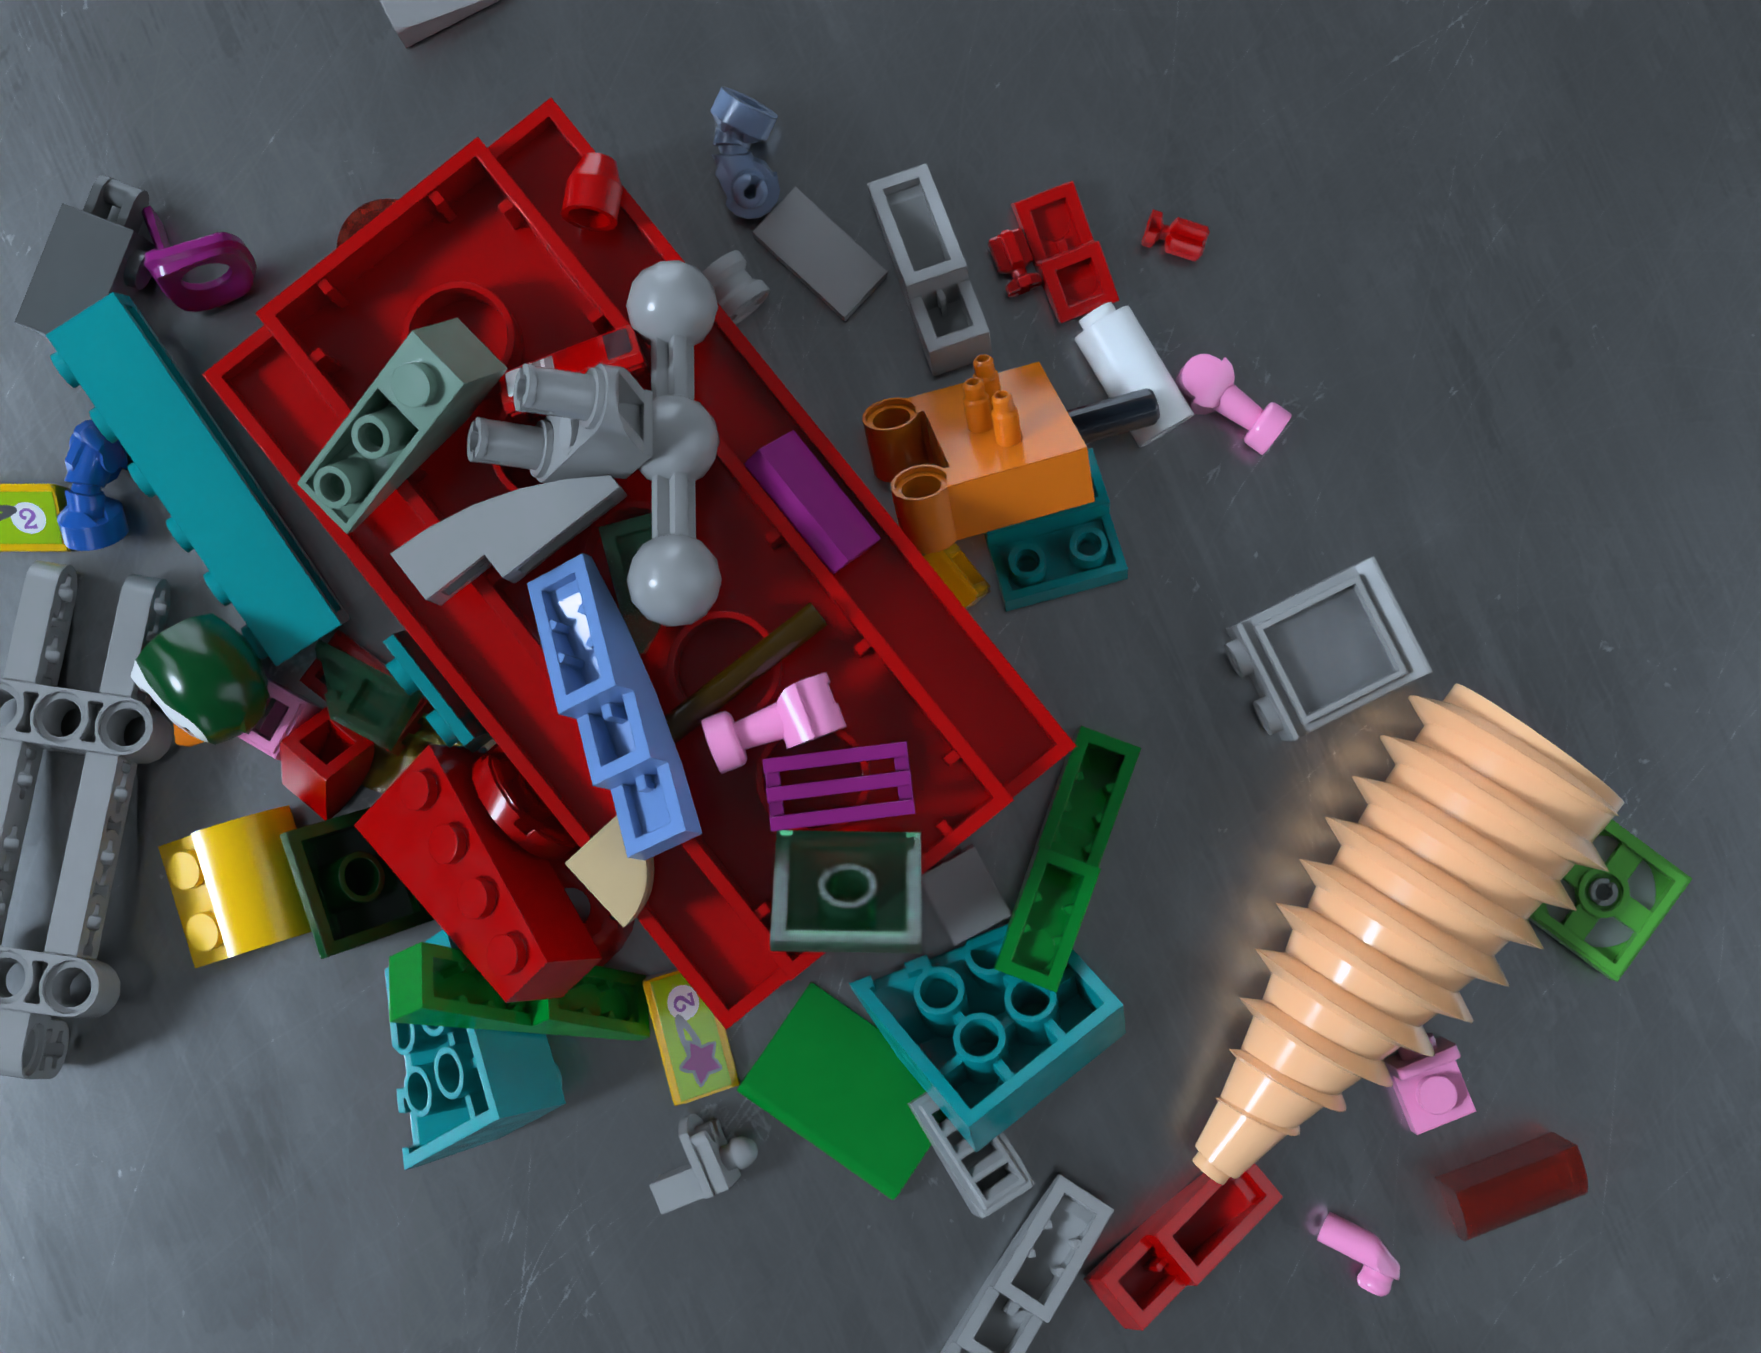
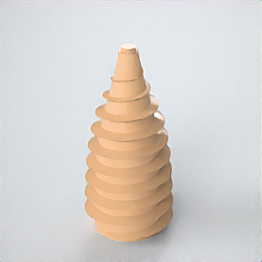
M1456 683L1443 701L1409 695L1408 699L1424 727L1414 741L1380 735V739L1395 763V767L1385 782L1352 776L1368 804L1358 823L1325 817L1341 844L1334 861L1329 865L1299 859L1316 886L1307 908L1276 903L1292 928L1285 952L1255 948L1272 974L1262 1000L1240 998L1253 1015L1241 1049H1229L1236 1059L1220 1097H1215L1217 1104L1195 1144L1198 1153L1192 1159L1194 1164L1208 1177L1221 1185H1224L1230 1177L1238 1179L1287 1135H1299L1301 1132L1299 1125L1323 1107L1338 1112L1346 1111V1103L1342 1092L1362 1078L1381 1086L1392 1087L1393 1081L1384 1058L1402 1047L1425 1056H1435V1051L1423 1025L1437 1014L1473 1023L1474 1020L1459 991L1475 978L1509 987V982L1499 966L1495 955L1509 941L1544 949L1528 918L1542 903L1577 911L1561 883L1563 877L1575 864L1609 872L1593 845V841L1614 816H1619L1617 812L1623 806L1624 801L1618 794L1579 762L1535 730L1463 685Z

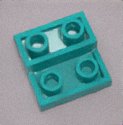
M1093 448L1088 449L1095 502L984 533L1006 612L1128 579V567L1110 515V500Z
M406 630L394 633L383 641L395 657L385 666L409 696L418 690L423 693L435 709L425 717L449 748L460 741L466 749L474 753L493 739Z

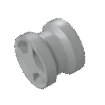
M738 250L731 251L720 257L702 272L713 285L718 304L735 325L753 313L766 300L771 291L763 280L751 277L746 270L747 260Z

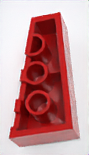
M429 744L354 826L506 1003L562 998L603 959L549 860L527 852L510 839L492 819L479 799L472 780V764L487 752L486 747H481L472 753L464 746L453 745L449 748L447 745Z

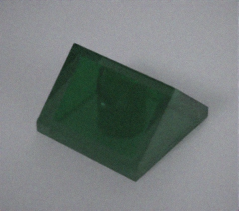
M777 831L770 951L921 953V832Z

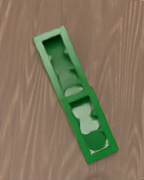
M1082 725L1075 730L1072 741L1077 747L1066 755L994 969L1056 993L1101 871L1099 865L1141 748Z
M420 942L389 957L390 1023L641 1041L650 1037L648 1003L643 988V980L646 978V975L595 965L562 998L506 1003L460 949Z

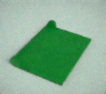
M810 982L736 1091L888 1198L894 1200L931 1146L930 1141L907 1104L926 1091L899 1060L877 1027ZM941 1109L932 1114L938 1124L947 1119Z

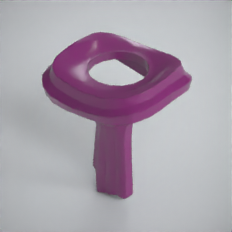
M151 206L143 208L142 215L155 246V249L145 253L144 265L155 278L165 295L177 307L190 312L209 310L238 299L250 291L257 265L253 255L239 237L227 232H216L170 246L164 225ZM214 263L229 266L226 273L212 281L188 283L182 280L187 272L198 266Z

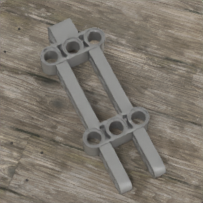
M36 560L31 564L26 574L3 679H0V708L13 698H15L17 703V712L14 718L7 725L0 727L1 1076L22 1079H52L56 1077L62 1068L67 1054L69 1028L66 1022L51 1019L52 1016L85 1019L98 1018L107 1014L116 1005L120 996L121 982L117 972L109 964L98 961L97 956L137 764H148L159 760L169 750L173 740V729L169 719L160 711L150 707L151 696L141 691L131 678L135 659L150 641L166 630L171 603L170 586L166 579L131 574L126 578L118 601L99 693L57 687L77 596L76 570L72 565ZM79 707L81 722L78 728L72 734L63 737L61 722L64 715L68 711ZM137 717H143L145 721L143 737L137 743L126 746L124 742L126 725ZM43 750L85 756L46 944L44 952L4 947L1 946L41 758ZM19 962L25 970V983L17 994L12 995L6 986V976L9 969ZM84 971L90 978L91 992L82 1004L77 1005L70 995V986L73 979Z

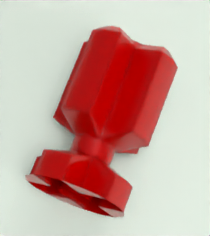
M1153 209L1144 232L1142 246L1151 248L1160 239L1165 241V253L1196 262L1204 253L1210 230L1206 225L1177 217L1170 226L1163 223V212Z
M1007 229L1002 231L1000 235L989 239L987 244L999 274H1011L1013 278L1005 286L1008 297L1024 294L1043 283L1039 273H1027L1026 267L1034 258L1022 229Z

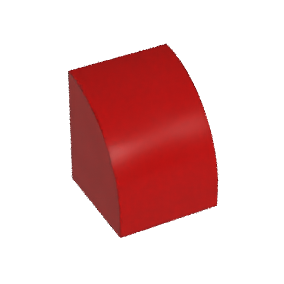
M328 705L280 741L282 784L322 819H331L347 804L364 781L373 761L374 742L332 706Z

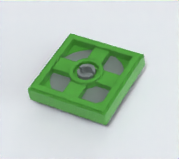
M1611 820L1593 841V845L1609 872L1575 864L1561 880L1577 911L1542 903L1528 919L1608 979L1618 982L1691 882L1692 878L1614 820Z

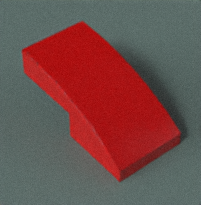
M1068 181L1011 204L1018 226L1023 230L1034 258L1032 262L1036 272L1041 276L1043 289L1059 323H1064L1087 314L1105 303L1120 301L1100 242L1093 239L1073 181Z

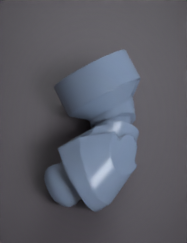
M721 87L710 110L717 126L713 146H718L720 153L712 155L717 166L715 175L727 196L725 205L735 215L747 219L759 218L769 213L777 203L780 186L777 172H772L765 161L754 157L752 152L748 150H750L752 143L768 139L778 119V115L765 105L743 93L728 87Z

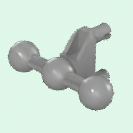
M680 260L660 261L642 270L632 282L626 304L631 327L646 344L651 346V391L644 390L624 367L598 364L583 374L525 363L516 375L513 394L514 407L518 412L547 415L544 420H539L535 426L476 417V421L471 423L467 440V456L470 462L529 469L530 474L540 483L611 475L613 478L627 479L637 469L646 479L652 481V539L642 544L633 557L627 576V585L631 601L648 620L667 627L692 624L706 616L718 597L722 581L717 558L702 541L696 539L695 481L702 478L712 466L720 439L714 418L700 402L694 400V345L702 342L712 329L718 304L713 285L698 268Z

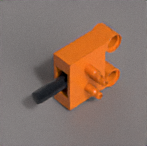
M981 354L973 361L975 373L972 378L960 384L909 398L894 397L883 399L865 410L862 415V422L874 474L878 479L891 483V492L899 527L921 554H930L949 548L957 540L1095 502L1086 444L1154 425L1160 418L1159 405L1154 392L1151 389L1145 388L1066 410L1039 361L998 373L995 369L993 358L990 355Z

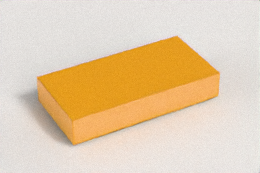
M956 543L940 552L923 556L965 609L974 606L991 592L990 584Z

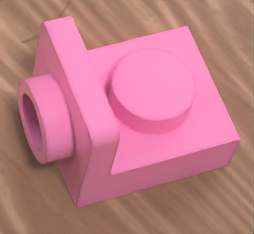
M1433 1033L1426 1034L1435 1051V1056H1425L1401 1047L1398 1049V1054L1384 1059L1393 1081V1088L1410 1130L1416 1135L1477 1112L1456 1062L1461 1057L1457 1045L1441 1036L1434 1038Z

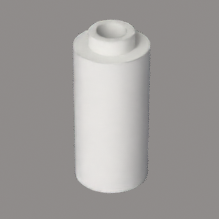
M1108 302L1091 311L1079 321L1084 331L1077 335L1074 340L1109 398L1145 388L1151 389L1155 394L1160 410L1158 421L1154 425L1130 431L1140 448L1162 437L1194 416V412L1129 305L1116 310L1112 302Z

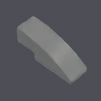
M927 163L867 183L890 258L932 375L936 376L971 364L981 354H987L992 357L989 328L970 283L966 261Z
M611 475L563 479L520 488L474 504L430 526L390 553V555L425 600L442 605L492 565L502 578L516 584L628 495Z

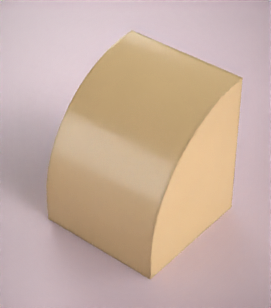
M617 815L565 862L566 866L623 928L640 914L649 899L654 882V858L651 857L645 861L627 858Z

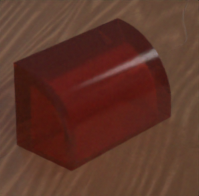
M1550 1132L1435 1177L1457 1235L1465 1242L1588 1193L1587 1173L1578 1145L1555 1132Z

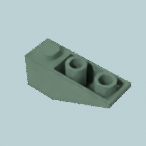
M458 318L412 330L297 484L346 534L353 532L469 419L508 368Z

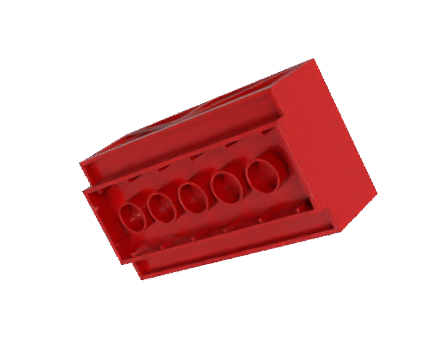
M551 97L488 148L479 137H476L255 313L264 325L205 371L202 376L580 848L617 814L611 790L595 787L592 784L577 719L558 714L527 583L582 553L592 556L628 627L656 691L664 716L811 602L828 625L714 714L727 711L736 722L777 702L783 690L793 683L827 672L831 692L835 703L839 704L847 727L787 749L784 739L745 749L747 754L745 765L722 774L713 759L702 724L677 742L675 746L682 762L703 834L653 857L655 873L652 891L644 908L636 917L727 1030L786 981L793 980L1013 802V798L1077 746L719 304L712 329L702 342L694 345V400L700 402L714 418L720 439L712 466L702 478L695 481L696 539L702 541L717 558L722 581L718 597L706 616L692 624L671 627L648 620L631 601L627 576L632 559L642 544L652 539V481L646 479L638 469L627 479L614 478L628 495L625 499L516 584L502 578L492 565L444 604L438 605L425 600L390 553L430 526L474 504L520 488L544 484L533 477L529 469L476 463L468 460V433L471 423L476 421V417L517 423L506 415L502 404L499 381L469 419L353 532L346 534L297 484L412 330L458 318L508 368L507 370H510L617 328L631 325L626 304L632 282L639 273L660 261L680 260L684 262L623 185L618 222L614 229L602 232L584 230L569 224L562 218L561 210L567 179L582 156L586 153L595 152V150ZM636 333L650 372L647 373L648 376L637 380V382L644 390L651 391V346L646 344ZM547 415L524 424L535 426L539 420H544ZM792 430L796 432L881 538L865 553L835 574L830 573L744 465L758 449ZM907 741L916 814L771 831L762 759ZM894 758L781 771V786L895 772ZM897 787L784 800L783 802L785 814L898 801L899 796Z

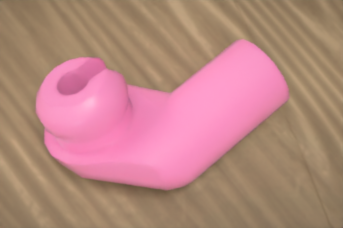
M1329 1212L1319 1232L1317 1241L1363 1264L1362 1270L1357 1276V1283L1361 1288L1380 1297L1388 1295L1393 1280H1399V1262L1373 1232Z

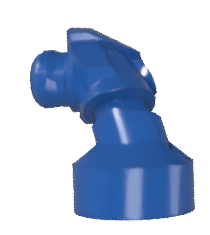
M92 419L85 420L75 427L74 433L70 437V449L65 458L68 473L64 481L71 482L72 486L71 490H65L67 505L57 516V523L65 546L77 551L98 550L111 546L122 540L129 532L122 503L117 499L105 496L104 491L101 490L108 483L118 478L122 468L127 470L128 453L119 440L115 443L108 441L98 430Z

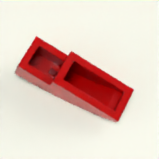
M1253 1164L1238 1179L1230 1177L1224 1185L1215 1182L1203 1173L1135 1229L1083 1280L1124 1329L1143 1331L1187 1285L1197 1286L1283 1196L1256 1164Z

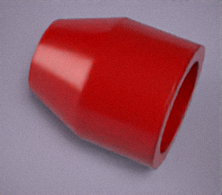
M596 152L586 153L582 156L566 182L561 216L566 222L584 230L597 232L609 231L617 226L623 189L617 163L612 157Z

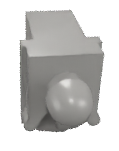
M690 1114L681 1118L679 1122V1138L690 1163L660 1174L649 1185L661 1215L729 1190L741 1176L738 1168L744 1169L756 1160L758 1154L757 1144L752 1139L744 1136L732 1138L727 1143L718 1119L703 1123L702 1118L696 1114Z

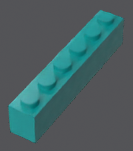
M112 292L46 334V337L56 349V352L50 355L55 368L73 388L81 385L95 406L89 410L94 424L108 441L115 443L119 440L133 460V463L127 466L131 477L145 495L149 498L157 495L172 516L166 520L170 533L186 552L195 549L209 570L203 575L207 586L221 604L228 606L232 603L246 623L241 628L242 635L247 639L260 659L264 660L269 656L274 665L278 666L351 619L130 296Z

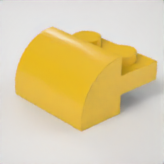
M289 805L192 832L190 836L158 846L195 968L312 932L280 838V834L297 829Z

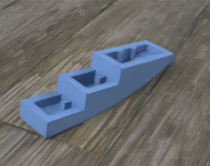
M582 553L527 583L558 714L577 719L592 784L595 787L611 790L627 858L645 861L703 834L682 762L656 691L628 627L592 556Z

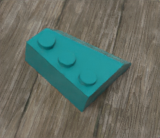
M1009 924L969 938L965 946L928 959L927 955L907 961L904 963V969L872 980L870 975L849 983L852 991L896 1056L976 1153L1126 1034L1123 1004L1073 949L1057 993L995 970L994 966Z
M441 930L425 941L426 943L459 949L444 930ZM389 967L385 969L389 1009ZM390 1023L392 1047L399 1054L404 1055L406 1067L404 1087L396 1089L399 1113L410 1112L413 1145L402 1148L404 1170L416 1168L500 1139L566 1104L562 1091V1075L558 1065L553 1060L546 1034Z

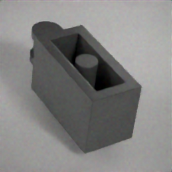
M101 175L94 182L83 211L62 203L15 323L46 337V334L112 292L130 296L132 301H134L137 291L142 290L152 276L145 267L144 261L145 253L154 249L155 246L138 234L144 220L142 210L149 206L148 192L109 176ZM112 206L121 209L115 223L107 220Z

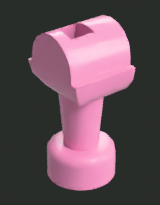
M1199 354L1192 357L1179 371L1175 383L1194 414L1207 415L1216 411L1248 430L1244 437V442L1263 456L1280 435L1293 414L1274 402L1269 403L1263 410L1234 385L1235 374L1233 366L1226 357L1222 361L1210 354Z
M827 672L793 683L783 690L777 702L736 722L727 711L701 719L709 749L720 773L722 774L745 765L747 761L745 749L784 739L786 747L789 749L847 727L839 704L835 703L829 686L830 680Z

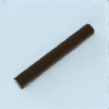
M811 602L665 715L675 744L702 724L701 719L716 713L828 625Z

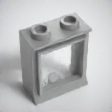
M1374 556L1226 628L1231 639L1230 642L1224 645L1227 656L1240 678L1249 675L1260 697L1253 701V705L1263 727L1269 735L1278 732L1282 741H1295L1325 724L1433 672Z

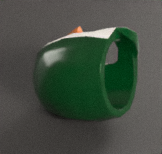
M213 613L187 618L162 631L144 647L135 659L131 672V678L140 690L148 693L173 722L175 743L180 746L192 747L203 742L216 745L231 740L243 733L249 734L258 721L265 716L267 699L270 697L267 689L268 679L261 660L252 646L241 633Z

